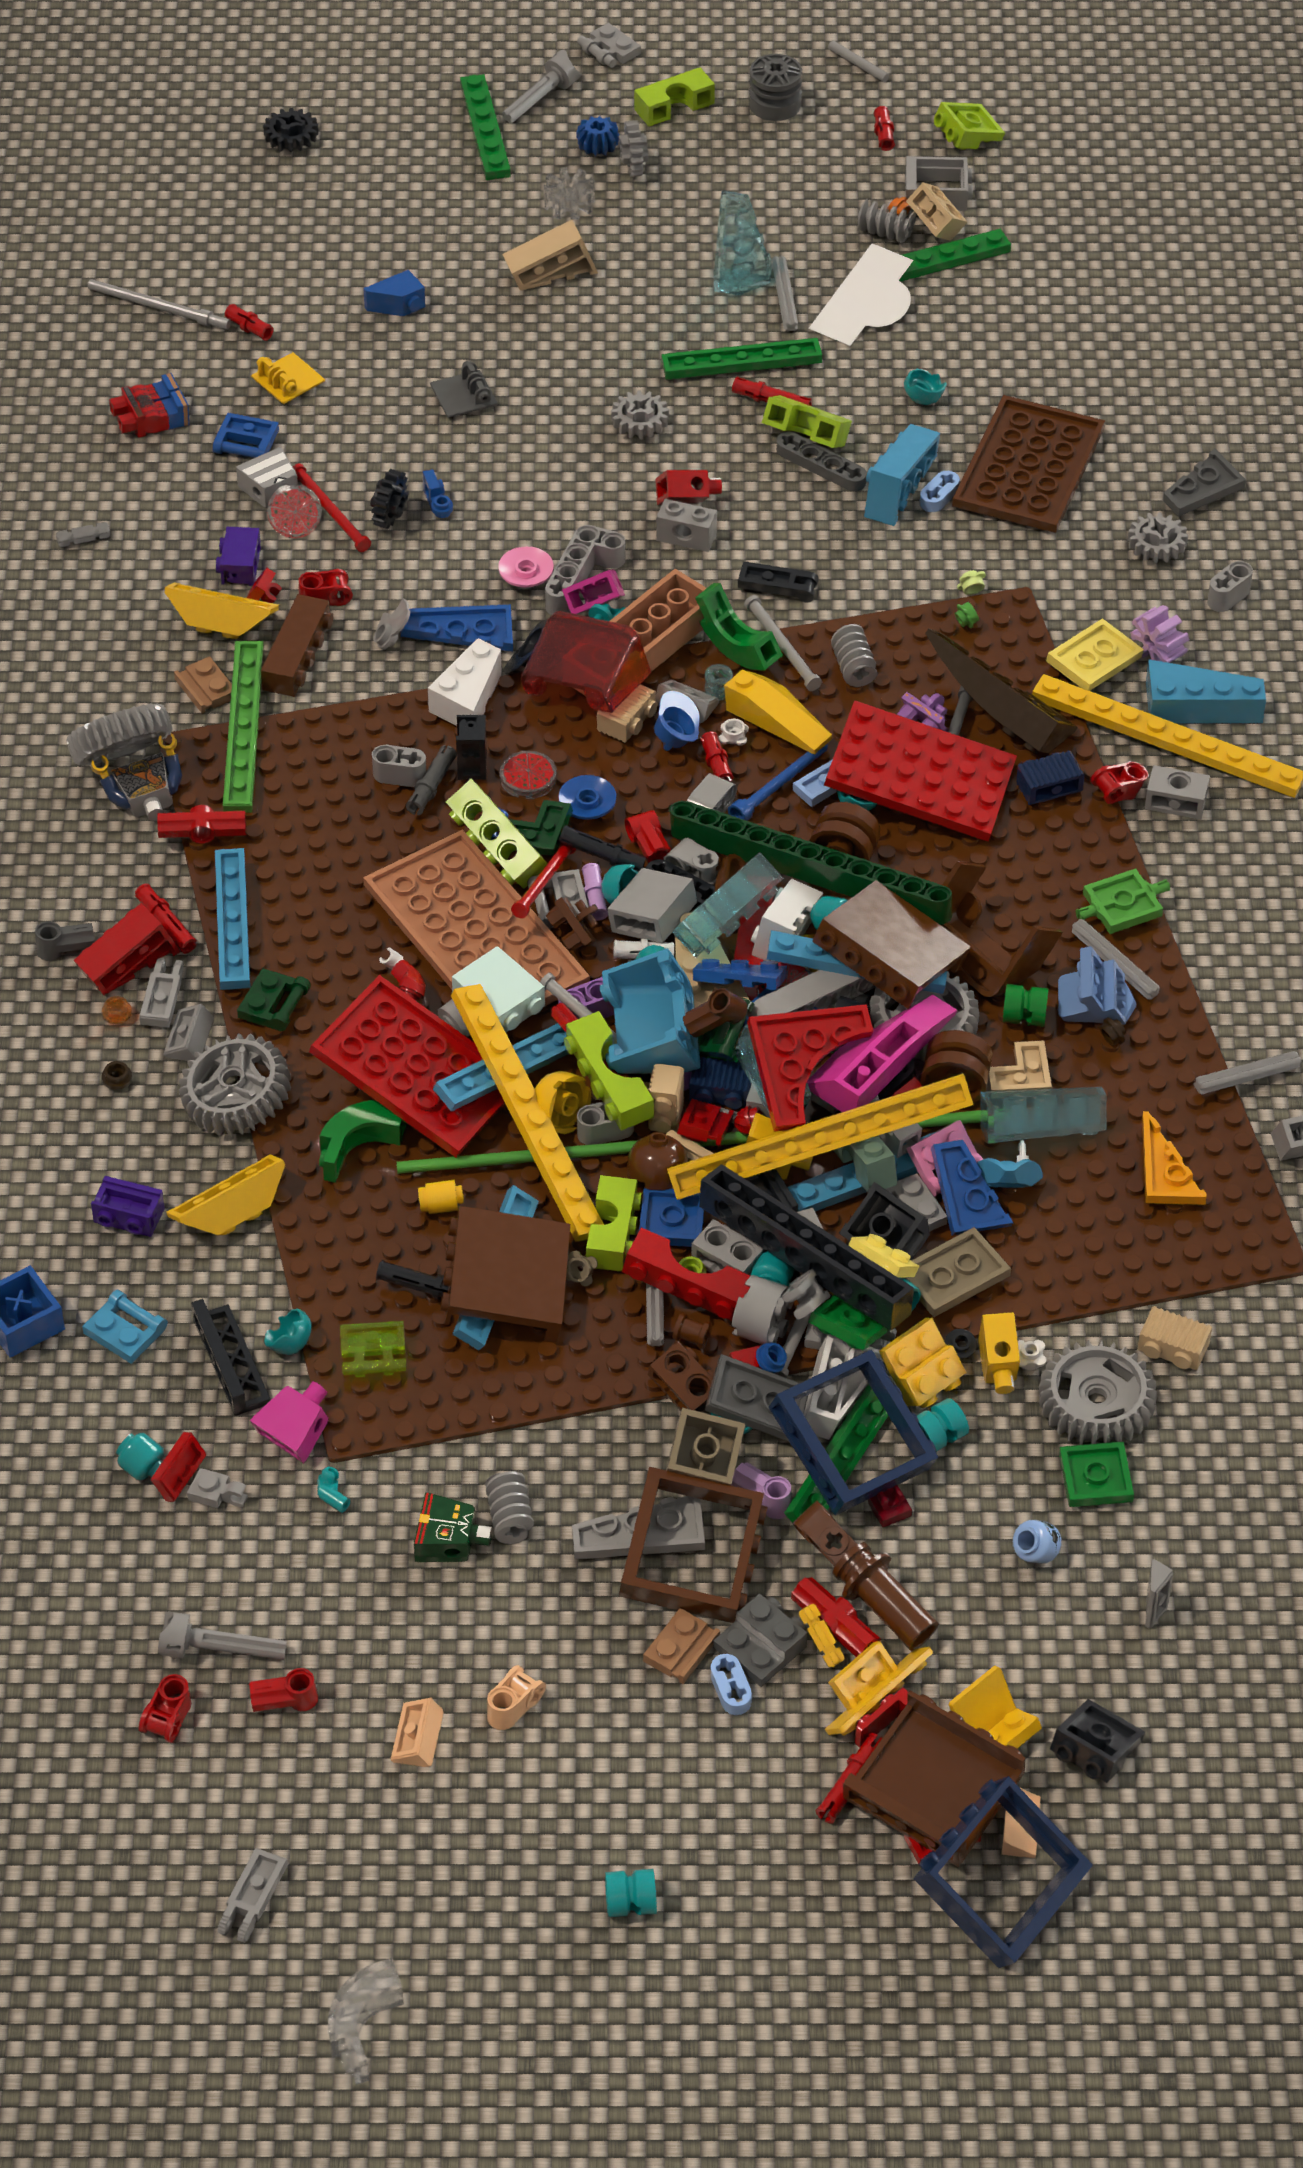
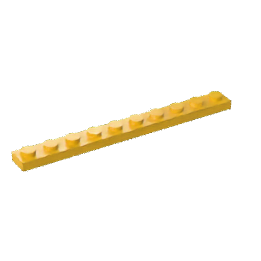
M1043 674L1032 691L1034 696L1050 707L1295 798L1303 784V771L1048 675Z
M481 984L455 988L451 997L565 1222L571 1224L570 1232L575 1242L588 1239L591 1224H604L549 1116L538 1103L536 1091Z
M960 1074L667 1168L676 1199L679 1200L700 1193L701 1179L721 1164L739 1176L747 1178L972 1106L973 1101L965 1076Z

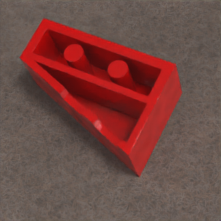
M140 903L112 928L106 930L90 947L84 949L74 959V962L90 982L103 995H106L134 979L135 975L133 973L146 966L150 969L154 968L158 958H162L169 953L175 956L181 951L159 920Z

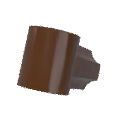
M718 988L711 993L707 1002L686 1012V1015L683 1016L684 1026L688 1029L691 1036L697 1038L725 1022L739 1023L746 1015L747 1004L745 1000L727 989Z

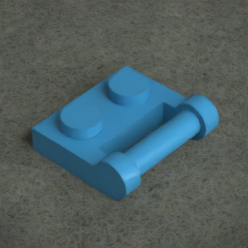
M117 1289L111 1293L108 1301L82 1328L83 1334L132 1364L165 1331L168 1321L160 1315L154 1316L128 1300L127 1295ZM121 1309L148 1326V1328L142 1331L116 1313Z

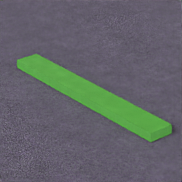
M235 641L223 811H245L246 813H252L262 682L261 669L263 667L264 654L263 641Z

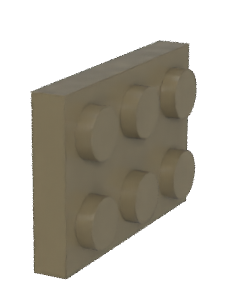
M973 1227L911 1260L919 1265V1269L915 1277H906V1279L920 1289L921 1297L919 1301L933 1317H936L1006 1279L1011 1274V1268L977 1229Z

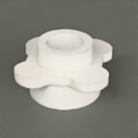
M733 718L721 724L722 734L719 736V741L722 744L744 745L747 743L745 734L748 732L749 727L743 721Z
M1018 1341L1019 1367L1025 1370H1035L1046 1364L1047 1359L1043 1356V1350L1045 1349L1043 1341Z

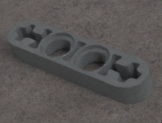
M784 432L778 435L776 451L781 457L849 491H860L865 488L867 472L862 466L796 433ZM815 454L817 457L806 458L804 455ZM837 465L839 468L828 469L826 468V466Z

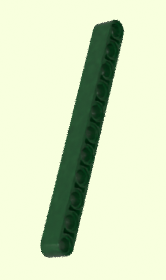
M678 801L670 806L671 835L676 839L683 840L684 838H689L706 849L727 856L729 854H736L745 862L850 897L855 896L877 880L938 924H946L952 918V893L944 885L692 802Z

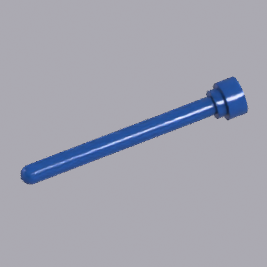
M826 744L815 755L807 751L751 797L742 800L738 799L728 807V814L746 821L750 820L755 807L825 753L828 745Z

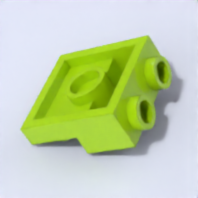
M941 102L934 116L935 126L941 128L942 132L946 134L947 141L953 142V145L960 150L978 149L981 141H1002L1005 135L1003 129L982 104Z

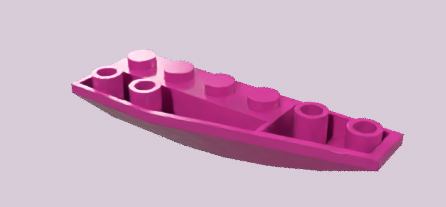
M930 995L909 1009L873 1028L871 1037L854 1040L840 1047L807 1080L805 1088L841 1112L869 1104L923 1049L929 1040L956 1015L957 1009L935 995Z

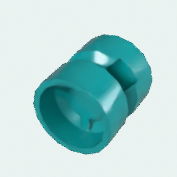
M946 1398L932 1406L931 1412L925 1410L916 1415L920 1428L926 1438L933 1442L936 1452L944 1448L947 1442L953 1443L969 1433V1425L964 1412L950 1398Z
M654 1869L634 1870L631 1876H628L625 1871L605 1872L608 1917L627 1916L630 1910H634L637 1915L657 1914Z

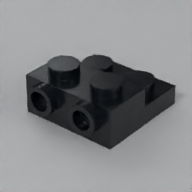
M1087 1699L1056 1729L1050 1750L1055 1753L1060 1761L1072 1762L1082 1768L1089 1778H1099L1108 1783L1123 1768L1126 1757L1142 1742L1145 1731Z

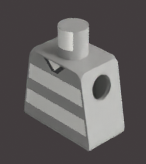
M281 447L236 466L238 487L263 507H271L275 497L279 496V494L283 495L282 492L298 490L296 471Z

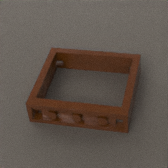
M649 1467L621 1580L619 1597L674 1610L681 1608L691 1614L734 1623L737 1611H740L745 1606L748 1594L742 1593L744 1583L750 1584L755 1564L748 1562L750 1553L757 1555L761 1535L755 1534L757 1524L764 1526L768 1506L762 1505L764 1493ZM658 1489L750 1510L730 1599L637 1577Z

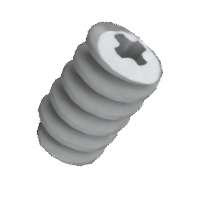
M867 198L863 202L858 214L859 230H868L870 234L877 233L880 237L887 236L890 240L896 238L897 242H905L913 231L916 213L912 212L909 218H906V210L903 209L897 215V207L894 206L890 212H887L888 206L885 203L879 210L877 201H874L871 207H869Z
M849 624L838 629L833 634L831 646L845 682L854 687H861L871 683L878 675V672L875 669L876 662L863 628L857 624Z
M508 1471L490 1476L486 1480L485 1486L495 1538L504 1544L520 1543L527 1538L528 1531L534 1526V1519L531 1517L532 1510L529 1506L530 1500L527 1496V1486L525 1485V1476L516 1471Z

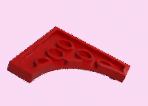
M867 1004L749 1017L747 1024L773 1131H785L806 1124L804 1115L805 1086L814 1068L826 1055L848 1042L872 1036L873 1027Z

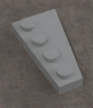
M672 1496L661 1499L660 1504L654 1505L643 1554L705 1550L700 1499L689 1496L674 1499ZM640 1506L630 1508L628 1513L614 1516L609 1514L572 1525L574 1558L588 1559L628 1556Z

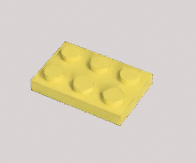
M1102 618L1050 651L1046 662L1079 687L1091 691L1142 658L1144 649Z

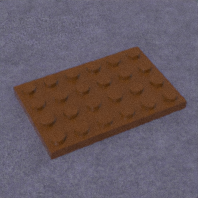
M1003 395L953 497L952 506L1056 533L1105 429V420Z

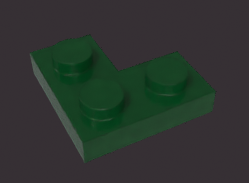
M543 800L535 823L509 820L539 854L554 856L561 844L558 841L565 825H568L573 809L571 803Z

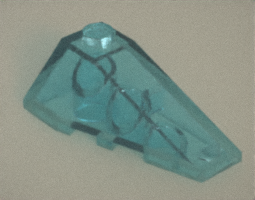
M724 190L721 192L714 265L715 292L742 295L771 282L772 259L770 253L766 252L763 234L759 233L756 225L757 218L748 194Z

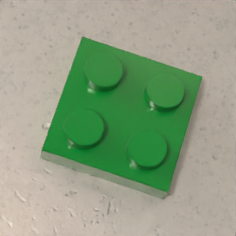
M836 1295L811 1312L808 1323L818 1327L822 1333L833 1335L845 1341L849 1347L862 1351L889 1331Z
M1124 1442L1060 1447L1059 1457L1069 1507L1133 1502L1134 1491Z

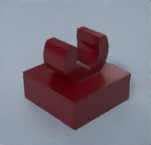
M898 1485L885 1492L881 1491L876 1496L868 1499V1504L882 1528L912 1516V1508Z

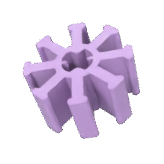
M1167 606L1153 607L1132 621V625H1135L1137 629L1130 632L1133 641L1138 640L1143 643L1144 646L1142 648L1144 651L1142 658L1150 654L1151 660L1171 663L1188 651L1183 646L1184 643L1189 641L1188 633H1182L1176 629V626L1182 623V620L1178 615L1169 619V609Z

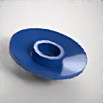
M581 775L563 784L559 791V802L571 803L573 809L572 817L585 820L596 819L608 814L613 809L616 803V791L613 785L604 778L594 775Z

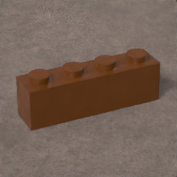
M297 594L261 669L262 690L295 697L299 686L303 687L306 680V671L308 667L311 668L313 666L315 652L317 648L322 647L324 633L326 629L331 628L333 623V613H330L328 600Z

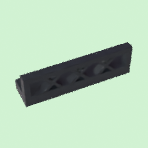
M203 1299L191 1302L193 1322L234 1416L264 1407L270 1401V1397L229 1304L208 1311ZM226 1317L228 1323L224 1330H220L215 1327L213 1320ZM225 1340L238 1344L234 1354L226 1352L223 1345ZM235 1363L248 1367L249 1370L244 1378L236 1375L233 1368ZM245 1388L258 1391L260 1397L245 1401Z

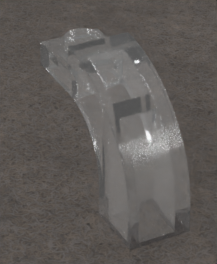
M393 1958L371 1964L351 1976L341 1986L330 2007L328 2032L332 2059L341 2056L345 2073L352 2072L356 2085L369 2081L368 2063L359 2039L361 2028L373 2015L404 2005L402 1985Z

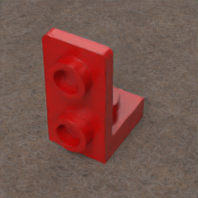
M904 1687L896 1694L886 1696L874 1713L871 1715L866 1714L858 1721L855 1727V1744L859 1748L869 1733L878 1734L900 1715L908 1703V1691Z

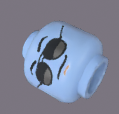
M1027 1520L1015 1530L1013 1548L1015 1553L1024 1561L1038 1564L1048 1563L1059 1554L1061 1536L1053 1524L1046 1521Z

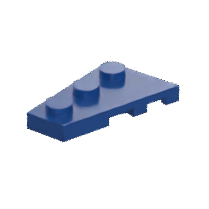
M703 959L702 963H698L693 968V981L731 984L734 983V980H740V984L743 987L751 988L755 987V985L767 983L768 990H777L787 978V966H779L777 961H763L761 965H749L747 960H733L731 964H720L718 959Z
M957 1140L932 1145L931 1152L951 1235H960L973 1227L979 1232L1011 1226L1013 1224L1012 1219L1008 1213L1005 1214L1000 1206L999 1198L994 1190L989 1188L981 1174L982 1170L965 1142Z

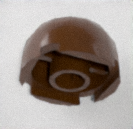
M661 1132L652 1133L637 1140L629 1151L627 1176L629 1179H637L639 1182L645 1183V1188L649 1190L672 1189L673 1186L667 1168L688 1162L687 1152L683 1145L673 1137Z

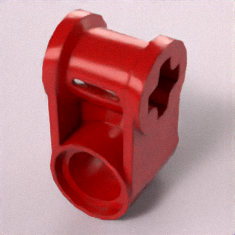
M333 569L321 572H306L299 577L300 595L328 600L330 606L346 605L353 597L352 590L347 585L349 578L345 570Z
M1127 762L1113 766H1103L1094 772L1090 780L1104 794L1105 802L1113 804L1118 801L1135 799L1148 777V772L1143 765L1137 762Z
M172 1674L161 1680L150 1703L145 1707L139 1721V1731L145 1734L149 1731L164 1737L165 1741L169 1743L176 1739L181 1724L192 1705L188 1682L183 1676ZM173 1694H181L180 1696L175 1698L169 1697Z

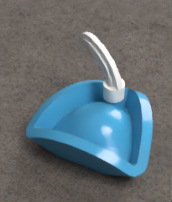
M1020 1140L1018 1144L1019 1155L1017 1156V1163L1013 1161L1000 1162L992 1158L977 1162L982 1170L981 1174L989 1187H1030L1043 1178L1042 1169L1039 1164L1029 1160V1156L1026 1155L1024 1140Z

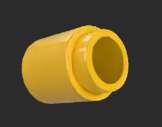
M455 1180L426 1183L425 1187L418 1188L421 1212L429 1211V1214L458 1211V1204L464 1203L462 1185L456 1186Z

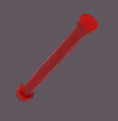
M298 463L294 465L293 468L296 471L297 480L302 483L353 540L355 548L359 552L368 550L371 546V540L367 536H363L312 480L306 473L307 470L303 464Z
M560 844V848L523 897L512 905L511 911L515 917L525 918L528 915L531 904L568 855L576 851V848Z

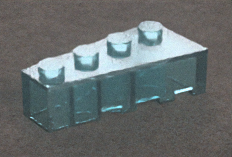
M759 852L687 916L672 933L695 958L703 951L709 955L721 944L718 940L721 935L725 934L729 937L741 926L738 920L743 916L748 920L760 909L757 904L762 899L768 902L780 891L776 886L784 878Z
M1102 1087L980 1092L981 1129L988 1144L1051 1136H1066L1078 1133L1095 1135L1098 1134V1131L1107 1130L1106 1093Z

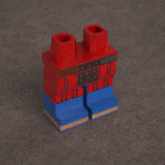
M172 373L161 375L162 381L153 384H140L131 388L129 386L122 387V396L109 399L110 411L113 417L117 416L119 429L122 434L135 431L138 438L146 436V433H157L190 425L188 403L181 390H179V386Z

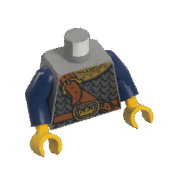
M172 733V743L168 746L163 745L161 735L158 738V743L165 750L166 756H163L161 752L111 769V775L107 771L109 761L106 756L101 755L102 761L105 763L103 768H97L92 759L91 769L94 773L101 776L102 779L99 781L110 802L124 810H130L135 817L147 815L151 821H157V813H164L163 808L173 804L172 795L178 790L182 779V771L178 754L174 753L177 740Z

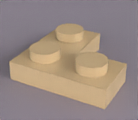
M1044 1041L1014 1042L1016 1066L990 1068L988 1084L991 1098L1051 1095L1052 1085Z

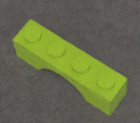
M600 1011L567 1023L566 1037L564 1038L565 1047L570 1055L574 1054L577 1058V1065L582 1076H588L595 1097L597 1099L601 1098L605 1104L604 1108L608 1119L611 1122L615 1121L622 1131L654 1118V1099L641 1078L619 1076L610 1071L604 1064L606 1053L609 1052V1046L613 1045V1033Z

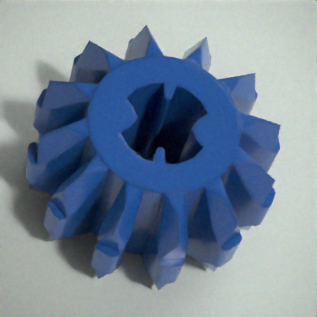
M601 115L598 118L590 116L589 120H582L581 125L578 126L576 131L579 149L585 150L586 154L594 153L595 157L598 154L606 156L607 152H614L619 142L617 123L611 122L610 117L602 118Z

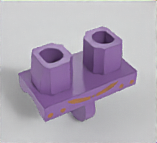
M908 692L901 697L904 705L897 715L914 721L919 719L923 724L948 732L949 728L944 725L945 717L943 716L946 714L947 709L943 707L944 697L935 693L929 697L925 694L922 696L921 701Z

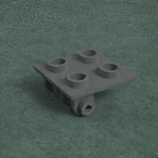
M465 361L462 364L461 375L430 382L447 418L498 405L480 370H477L474 362Z

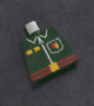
M425 1492L414 1539L415 1562H465L469 1559L472 1544L490 1546L493 1528L476 1525V1513L473 1505Z

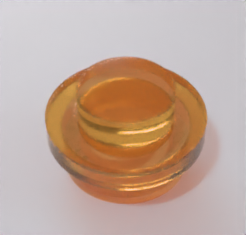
M120 996L108 998L102 1007V1017L110 1024H122L129 1020L132 1015L131 1005L125 998Z

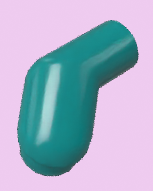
M325 1467L317 1480L318 1496L321 1500L343 1513L347 1510L351 1501L338 1492V1471L333 1467Z

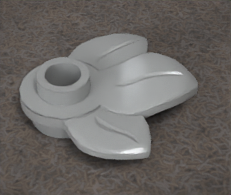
M402 598L392 614H382L373 637L374 642L377 643L379 648L384 650L392 647L398 639V633L408 622L410 610L406 599Z

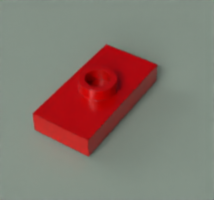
M192 1432L182 1433L150 1479L165 1501L174 1502L207 1455Z

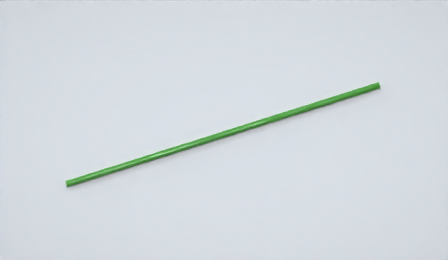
M1006 1109L947 1113L919 1122L918 1124L923 1128L950 1125L958 1120H961L962 1124L1006 1120ZM739 1131L727 1132L721 1145L746 1143L748 1135H743ZM709 1138L707 1142H695L702 1147L718 1146L716 1145V1140ZM637 1140L568 1146L564 1148L570 1159L628 1154ZM529 1150L458 1156L457 1158L443 1157L398 1161L397 1174L535 1161Z

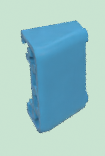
M667 948L602 971L603 984L600 985V992L604 1001H609L614 1008L617 1044L610 1045L609 1052L606 1053V1061L609 1068L615 1070L618 1074L652 1073L655 1064L680 1066L684 1068V1073L699 1069L698 1037L691 1036L683 1022V1016L686 1015V1012L695 1008L693 990L687 975L670 950Z

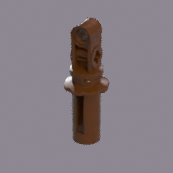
M815 1501L792 1523L799 1533L810 1544H813L834 1566L832 1575L837 1580H842L845 1583L842 1597L851 1601L860 1597L910 1651L919 1648L934 1634L939 1623L888 1572L891 1557L887 1553H880L874 1556L871 1548L865 1542L857 1544L818 1501ZM835 1541L837 1544L841 1543L842 1546L837 1549L836 1547H831V1544Z

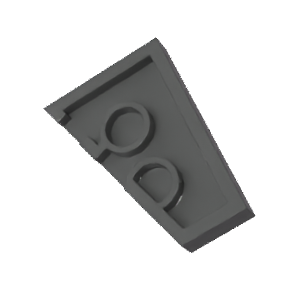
M1214 448L1206 460L1203 462L1199 461L1190 474L1187 476L1183 475L1164 492L1163 501L1179 517L1245 488L1246 479Z

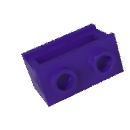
M227 526L225 538H220L219 552L222 555L216 558V573H221L222 585L225 584L227 577L228 582L253 586L256 581L261 552L260 528Z
M104 1176L95 1200L91 1202L93 1222L104 1227H114L126 1230L132 1234L152 1237L165 1210L163 1191Z

